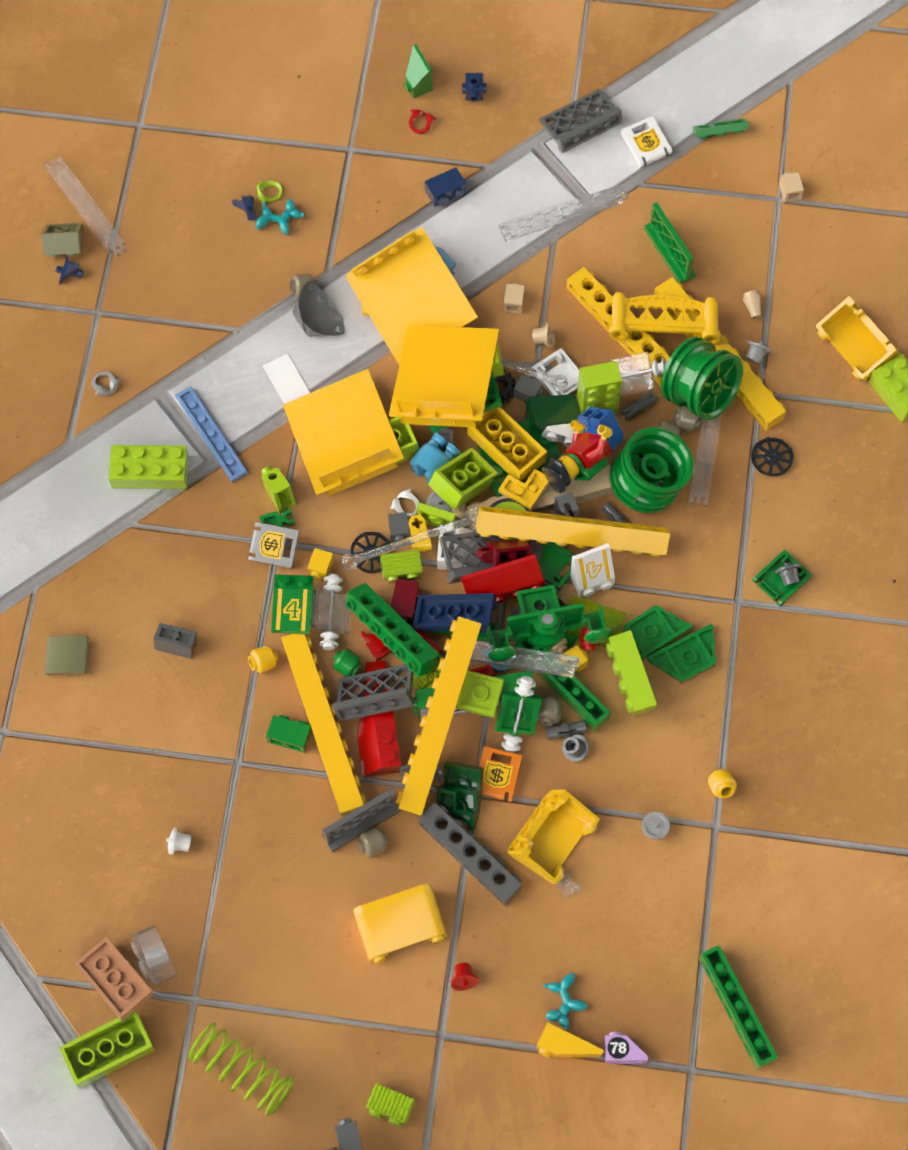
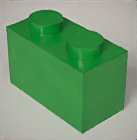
M273 715L266 734L267 743L305 753L312 729L309 723L303 720L296 722L290 720L285 715Z

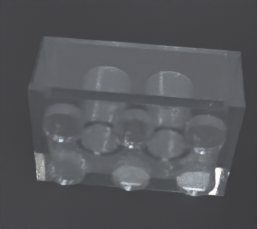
M156 926L132 935L134 942H131L132 949L140 960L138 961L139 967L148 982L152 981L154 985L178 976L165 942Z

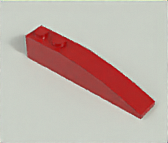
M385 660L367 662L365 673L386 669ZM388 675L384 676L380 680L384 682L388 678ZM372 679L364 681L363 685L366 686ZM376 683L371 690L374 691L380 684ZM367 692L362 697L369 696L370 694ZM393 711L360 717L357 741L363 778L399 772L401 761Z

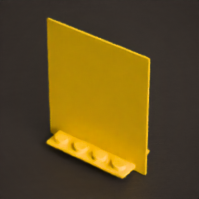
M423 227L409 232L400 239L397 238V241L359 264L345 275L399 365L408 325L464 327L478 318Z
M408 325L389 417H400L402 424L476 428L475 421H482L499 329Z
M368 369L283 404L317 496L325 492L328 496H331L398 467L396 462L404 459Z

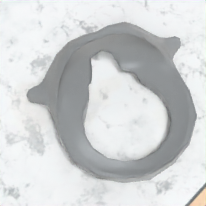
M100 372L94 376L91 385L96 390V396H109L117 390L120 380L115 379L110 372ZM104 375L109 377V391L96 384V380Z

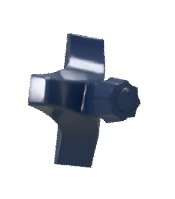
M242 196L243 200L232 201L233 206L246 212L248 220H257L253 206V196Z
M66 257L64 266H57L56 273L61 274L59 284L69 276L83 277L84 271L78 269L79 263L71 264L68 261V257Z

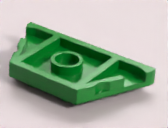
M655 605L625 624L624 632L631 630L641 660H644L647 656L655 653L692 629L693 626L691 623H686L677 618L676 615L668 613L663 608Z
M711 623L647 656V661L680 683L716 665V657L714 652L713 624Z

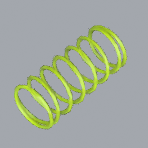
M216 1022L209 1024L191 1047L188 1060H193V1064H196L211 1042L224 1033L222 1045L205 1069L206 1073L212 1070L219 1057L231 1045L237 1043L232 1060L218 1080L222 1082L232 1066L244 1054L250 1052L248 1062L231 1090L232 1092L235 1091L246 1074L256 1064L263 1061L259 1075L245 1095L244 1100L247 1101L263 1079L275 1070L276 1073L271 1086L257 1106V1109L261 1110L271 1094L282 1084L265 1112L266 1117L272 1115L289 1093L294 1083L293 1077L286 1076L277 1082L279 1077V1068L277 1066L270 1068L264 1073L266 1068L265 1057L258 1058L251 1063L253 1059L252 1048L245 1049L239 1053L241 1046L239 1039L232 1040L226 1044L228 1032L221 1030L215 1033ZM212 1028L209 1036L207 1037L203 1045L193 1055L199 1042L202 1040L204 1035ZM287 1086V1088H286V1090L284 1091V1093H283V1095L281 1096V1098L278 1100V1102H277V1103L275 1104V1106L272 1108V1106L274 1105V1103H275V1101L277 1100V1098L279 1097V1095L282 1093V1091H283V1090L285 1089V1087Z

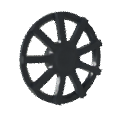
M766 437L753 447L751 460L754 467L760 473L775 477L785 474L791 468L794 456L792 448L783 439ZM767 442L769 450H766L761 444ZM771 442L778 443L775 449H772ZM781 444L787 449L778 452V449L780 448ZM758 448L765 454L755 455V451ZM789 453L790 460L781 457V455ZM764 458L765 461L757 466L755 459ZM779 461L786 462L789 464L785 470L783 469ZM765 464L770 465L769 473L761 470ZM774 465H777L779 468V473L772 474Z
M364 532L355 538L350 549L354 565L366 573L381 572L382 568L374 570V560L381 565L379 556L388 553L380 552V549L386 546L389 548V553H393L391 542L379 532ZM369 535L376 536L373 544L369 541ZM364 537L367 546H364L357 541ZM379 538L386 542L379 547L376 546ZM355 545L359 546L364 551L354 553ZM364 555L365 558L358 564L354 557ZM367 560L370 561V570L362 568V565Z

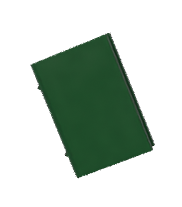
M575 394L530 396L528 402H525L533 432H543L547 426L569 424L581 415Z

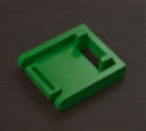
M555 542L546 543V547L544 544L538 543L543 545L542 558H540L539 563L544 579L550 585H555V588H558L560 592L570 578L571 568L563 578L558 574L566 564L571 567L572 557L575 555Z
M785 549L752 579L754 583L761 580L757 586L774 602L780 598L777 603L779 607L812 577V574L801 565L800 568H797L800 582L784 586L779 573L775 574L774 571L784 567V563L787 562L790 564H800Z

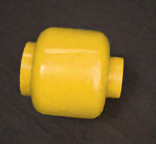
M267 645L253 649L248 657L250 668L260 674L274 669L278 660L276 650H272Z
M718 769L708 778V785L717 798H728L737 789V783L733 775L726 769Z

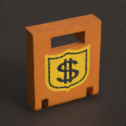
M484 746L479 767L484 768L482 796L504 801L505 793H509L508 801L512 802L523 756ZM495 754L511 758V763L506 764L493 761L492 756Z

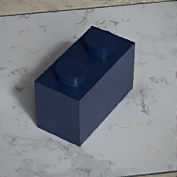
M457 167L424 181L425 192L434 207L444 205L449 200L459 198L466 193V182Z

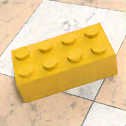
M501 407L483 413L482 421H475L476 428L467 427V435L510 476L521 482L529 477L534 469L537 470L547 461V451Z

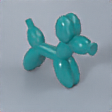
M292 199L286 202V211L281 216L271 214L270 208L266 206L265 202H262L263 215L258 218L255 225L256 229L260 230L266 227L269 221L278 222L282 233L288 235L289 224L287 221L291 217L304 218V212L301 213L300 210L295 209V203Z
M573 972L567 974L561 981V984L553 982L543 986L561 995L564 1004L560 1006L559 1010L547 1012L546 1019L551 1022L558 1020L559 1024L564 1027V1031L570 1029V1026H568L569 1019L566 1016L570 1010L584 1011L588 1008L585 1002L571 1000L567 989L572 986L575 980V973Z

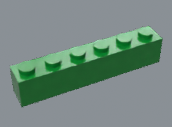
M527 639L515 642L516 653L594 732L609 721L611 712L547 648L536 647L527 642Z

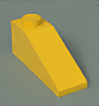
M548 1022L536 1046L539 1049V1053L547 1058H550V1056L555 1058H601L604 1052L603 1049Z

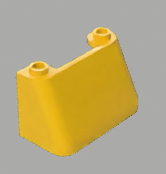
M850 296L815 325L819 330L817 334L823 340L827 338L854 370L852 374L858 381L860 379L863 381L870 378L873 370L901 354Z
M551 790L544 796L509 846L507 853L551 884H556L564 877L562 864L582 835L592 834L597 829V823L600 818L568 791Z
M430 883L366 903L353 910L370 963L378 964L384 962L390 952L427 940L437 944L444 941V937H447Z

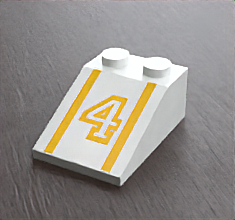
M608 543L572 557L570 580L579 598L592 596L596 591L601 589L605 591L614 585L615 574Z

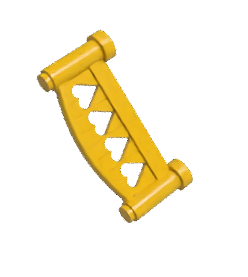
M618 292L612 298V326L609 328V336L613 340H624L628 337V331L702 334L703 339L716 345L721 341V333L718 330V302L713 297L707 298L705 302L671 295H646L626 298L623 293ZM643 307L645 311L639 318H636L630 308ZM661 308L663 312L658 319H655L648 309ZM679 309L682 313L676 320H673L667 310ZM698 310L700 314L692 321L685 311Z

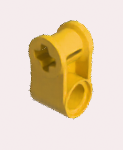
M419 515L412 516L409 519L412 551L419 550V553L431 551L432 546L425 519Z

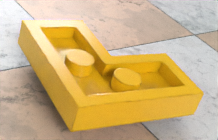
M534 469L525 483L508 475L498 489V492L532 510L549 482L542 472Z

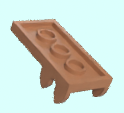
M107 937L74 963L122 1022L154 995L150 987Z

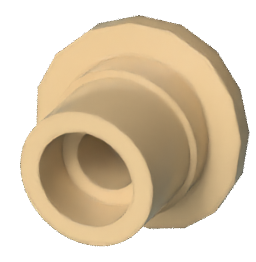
M547 322L542 328L533 329L532 337L534 344H545L547 348L554 347L555 333L550 322Z

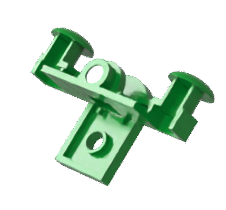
M555 585L516 591L521 615L508 617L507 629L491 631L490 626H487L489 645L493 646V650L488 653V658L495 662L511 659L517 652L515 647L509 646L511 641L527 639V642L536 647L550 648L562 641L566 631L588 627L589 633L584 636V640L590 644H599L607 641L608 637L612 636L613 631L605 626V615L602 606H599L598 612L583 614V603L560 607ZM541 603L545 608L543 610H536L534 605Z

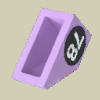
M610 1032L609 1035H605V1064H647L648 1056L628 1036L621 1035V1032Z

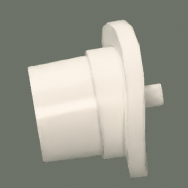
M178 827L173 828L170 838L166 840L170 855H173L174 851L188 852L191 835L177 832Z

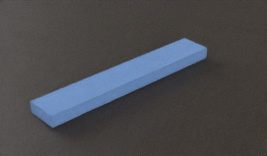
M189 387L175 395L177 401L230 481L234 483L248 475V471L193 388Z

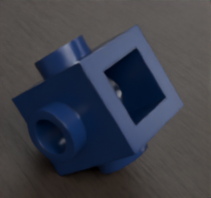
M465 73V83H462V94H466V101H483V94L487 93V83H483V73Z

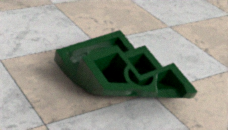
M447 761L444 764V783L437 788V805H443L453 818L460 819L469 826L470 830H475L482 799L484 768Z

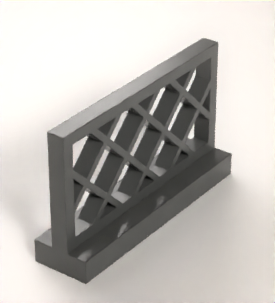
M598 89L540 118V123L558 144L560 152L564 153L621 124L622 111L611 103L601 89ZM598 96L602 99L601 103L592 101ZM580 105L587 106L586 110L577 109V107ZM590 106L599 107L598 112L589 111ZM602 108L610 109V111L606 113L601 112ZM566 112L572 113L571 118L563 117L562 114ZM575 114L584 115L583 119L574 118ZM587 115L596 117L592 120H586ZM550 120L557 121L556 125H550L547 122ZM560 121L569 122L568 127L559 126ZM572 123L581 124L576 128H571ZM557 131L566 132L560 136H557L556 134Z
M470 532L439 538L449 573L447 576L449 584L462 582V576L494 567L491 563L481 564V559L476 556L474 549L477 544L481 547H487L485 543L480 541L482 538L480 533ZM469 538L475 542L472 549L463 544L464 539ZM446 541H452L458 545L455 551L447 547ZM459 547L469 552L466 559L456 553ZM470 555L480 560L478 565H473L467 561ZM453 557L463 563L461 567L453 568L451 562Z
M404 664L340 678L337 702L333 703V711L341 722L412 707L414 705V699L411 696L414 672L410 671L408 666ZM408 671L402 678L399 677L402 672ZM390 675L384 682L380 680L384 676ZM372 679L366 686L362 684L364 681ZM394 679L398 680L393 687L389 686ZM354 683L349 689H345V684ZM376 683L380 684L374 691L371 690ZM403 684L406 685V688L399 689ZM358 687L362 688L356 695L353 694ZM367 692L370 694L369 696L362 697ZM348 696L352 698L350 700L344 701Z
M393 788L387 790L324 828L322 837L331 852L333 853L358 838L361 833L371 830L399 813L400 809L396 803L395 791Z

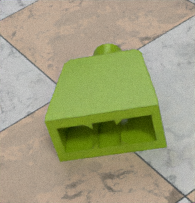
M264 467L261 470V478L265 490L278 512L281 513L295 506L296 503L291 486L279 468Z

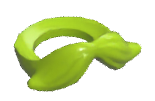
M259 181V184H257L258 197L261 202H275L282 195V187L276 181ZM275 186L279 189V193L276 197L271 198L264 196L260 190Z

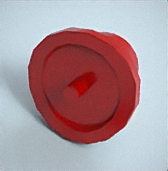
M462 962L455 965V975L451 979V987L454 990L464 991L478 985L479 977L473 974L470 963Z

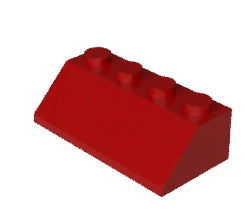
M535 554L461 577L466 594L494 593L497 604H501L506 599L512 597L517 598L516 591L546 586L541 565Z

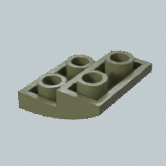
M78 635L47 637L44 674L48 676L86 674L89 637Z

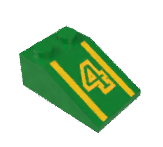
M275 574L271 633L310 634L315 594L314 576Z

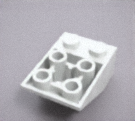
M440 525L439 538L477 531L459 526ZM484 536L480 539L486 545L487 541H493L489 537ZM467 538L464 539L463 544L472 549L475 542ZM439 540L437 569L447 570ZM446 541L447 547L455 551L458 545L452 541ZM477 544L474 551L476 552L481 546ZM461 547L456 552L464 559L469 554V552ZM470 555L467 560L473 565H478L480 562L473 555ZM454 557L451 560L453 568H459L463 564Z

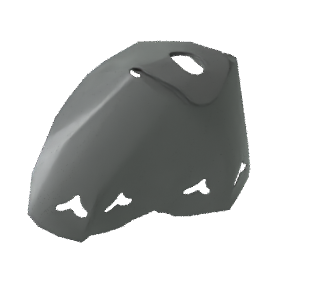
M308 281L303 286L292 311L304 333L309 337L344 334V325L341 317L334 309L329 307L326 294L315 283ZM309 286L311 287V289H314L315 291L309 292ZM318 296H320L322 302L317 301Z

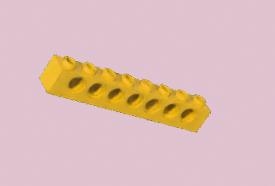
M583 267L567 279L566 288L609 332V328L612 326V315L609 313L612 312L613 296L609 294L604 284L596 280L591 271H587ZM628 331L626 339L616 340L644 370L651 369L654 360L657 363H661L662 358L665 359V362L670 358L666 349L663 346H659L655 342L653 335L645 331ZM653 372L648 373L661 387L663 374H660V377L657 378Z

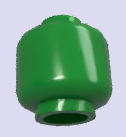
M345 648L343 651L338 650L332 658L335 661L333 668L344 677L353 676L362 665L360 663V656L349 648Z

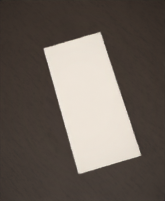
M288 353L262 365L284 404L310 393Z

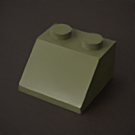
M82 223L46 225L41 234L44 255H49V257H58L60 254L77 256L82 250Z

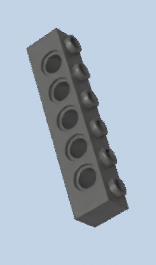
M434 802L418 818V824L505 906L521 890V879L515 873L510 874L506 870L507 866L500 859L496 861L491 856L492 852L485 845L482 847L478 844L476 836L471 832L467 833L458 819L455 818L453 820L443 805L438 806ZM445 822L448 826L445 829H439L437 824ZM455 835H458L462 838V840L458 843H455L451 840V838ZM468 849H474L477 853L470 857L465 852ZM486 862L491 865V868L489 870H482L480 865ZM502 876L506 881L503 884H497L494 879Z

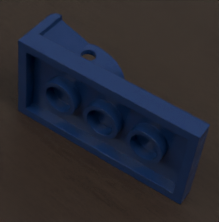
M494 593L419 595L413 628L415 631H450L452 621L462 617L481 623L479 632L487 635V626H491L492 614L497 609L498 604Z

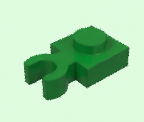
M291 510L284 511L282 515L275 511L259 516L262 524L278 527L295 524L294 519H286L292 515Z

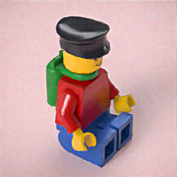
M589 407L576 420L571 421L570 429L575 430V434H573L572 444L566 449L567 455H563L559 459L551 458L548 466L542 467L546 479L557 493H563L566 489L565 487L570 485L572 479H575V481H589L608 465L605 457L616 449L615 445L620 444L623 439V432L612 410ZM585 424L588 429L582 434H580Z

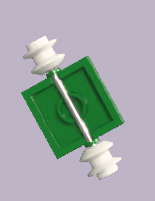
M527 676L517 679V683L520 686L515 687V691L518 694L502 693L494 727L496 732H506L503 735L506 741L502 742L501 745L505 751L511 753L521 749L518 743H521L523 739L518 734L534 735L542 702L540 696L533 695L534 691L531 688L535 687L536 683Z

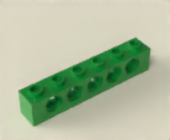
M367 583L347 592L345 603L347 608L398 659H401L410 671L421 677L437 668L440 655Z
M720 945L701 953L699 960L756 1070L775 1062L778 1056Z

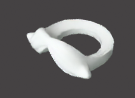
M408 489L393 499L390 509H395L398 513L404 512L398 499L400 497L411 499L415 502L416 508L413 513H407V518H410L417 514L419 501L411 493L412 489Z

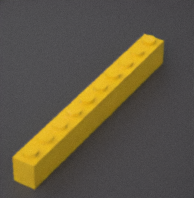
M673 277L654 290V295H671L693 299L691 295L685 293L680 282H676ZM679 309L667 310L673 320H676L682 313ZM698 310L685 311L692 321L700 314ZM685 334L687 338H691L693 336H699L702 338V334ZM722 334L720 343L714 345L716 351L726 350L741 359L739 352L730 346L727 338ZM742 360L743 377L736 396L767 431L784 420L786 409L781 402L775 399L773 392L763 385L761 378L752 372L750 365Z
M479 506L476 522L477 533L484 537L497 535L502 539H510V537L518 538L520 541H529L531 539L543 544L555 542L561 546L574 544V546L579 548H585L586 546L597 548L608 543L610 549L615 552L626 550L638 555L643 552L655 557L667 554L670 532L665 527Z
M462 617L452 621L450 631L453 634L451 639L446 640L444 650L447 653L445 658L440 659L438 669L441 672L439 678H434L432 688L435 691L433 697H428L426 707L429 710L427 716L423 715L420 726L423 729L421 735L417 734L414 746H417L415 754L411 753L408 765H411L409 773L405 772L402 784L405 787L403 792L399 791L396 799L399 809L422 815L481 623Z
M290 634L281 637L282 644L337 806L343 818L367 802L364 793H359L358 787L361 785L358 776H353L351 770L354 768L352 758H347L345 751H348L345 739L341 740L339 734L342 733L339 722L335 723L333 716H336L333 711V704L329 705L327 700L330 698L328 689L322 686L321 682L324 681L322 672L316 669L315 665L318 664L315 653L311 654L310 647H312L310 637H305V634Z

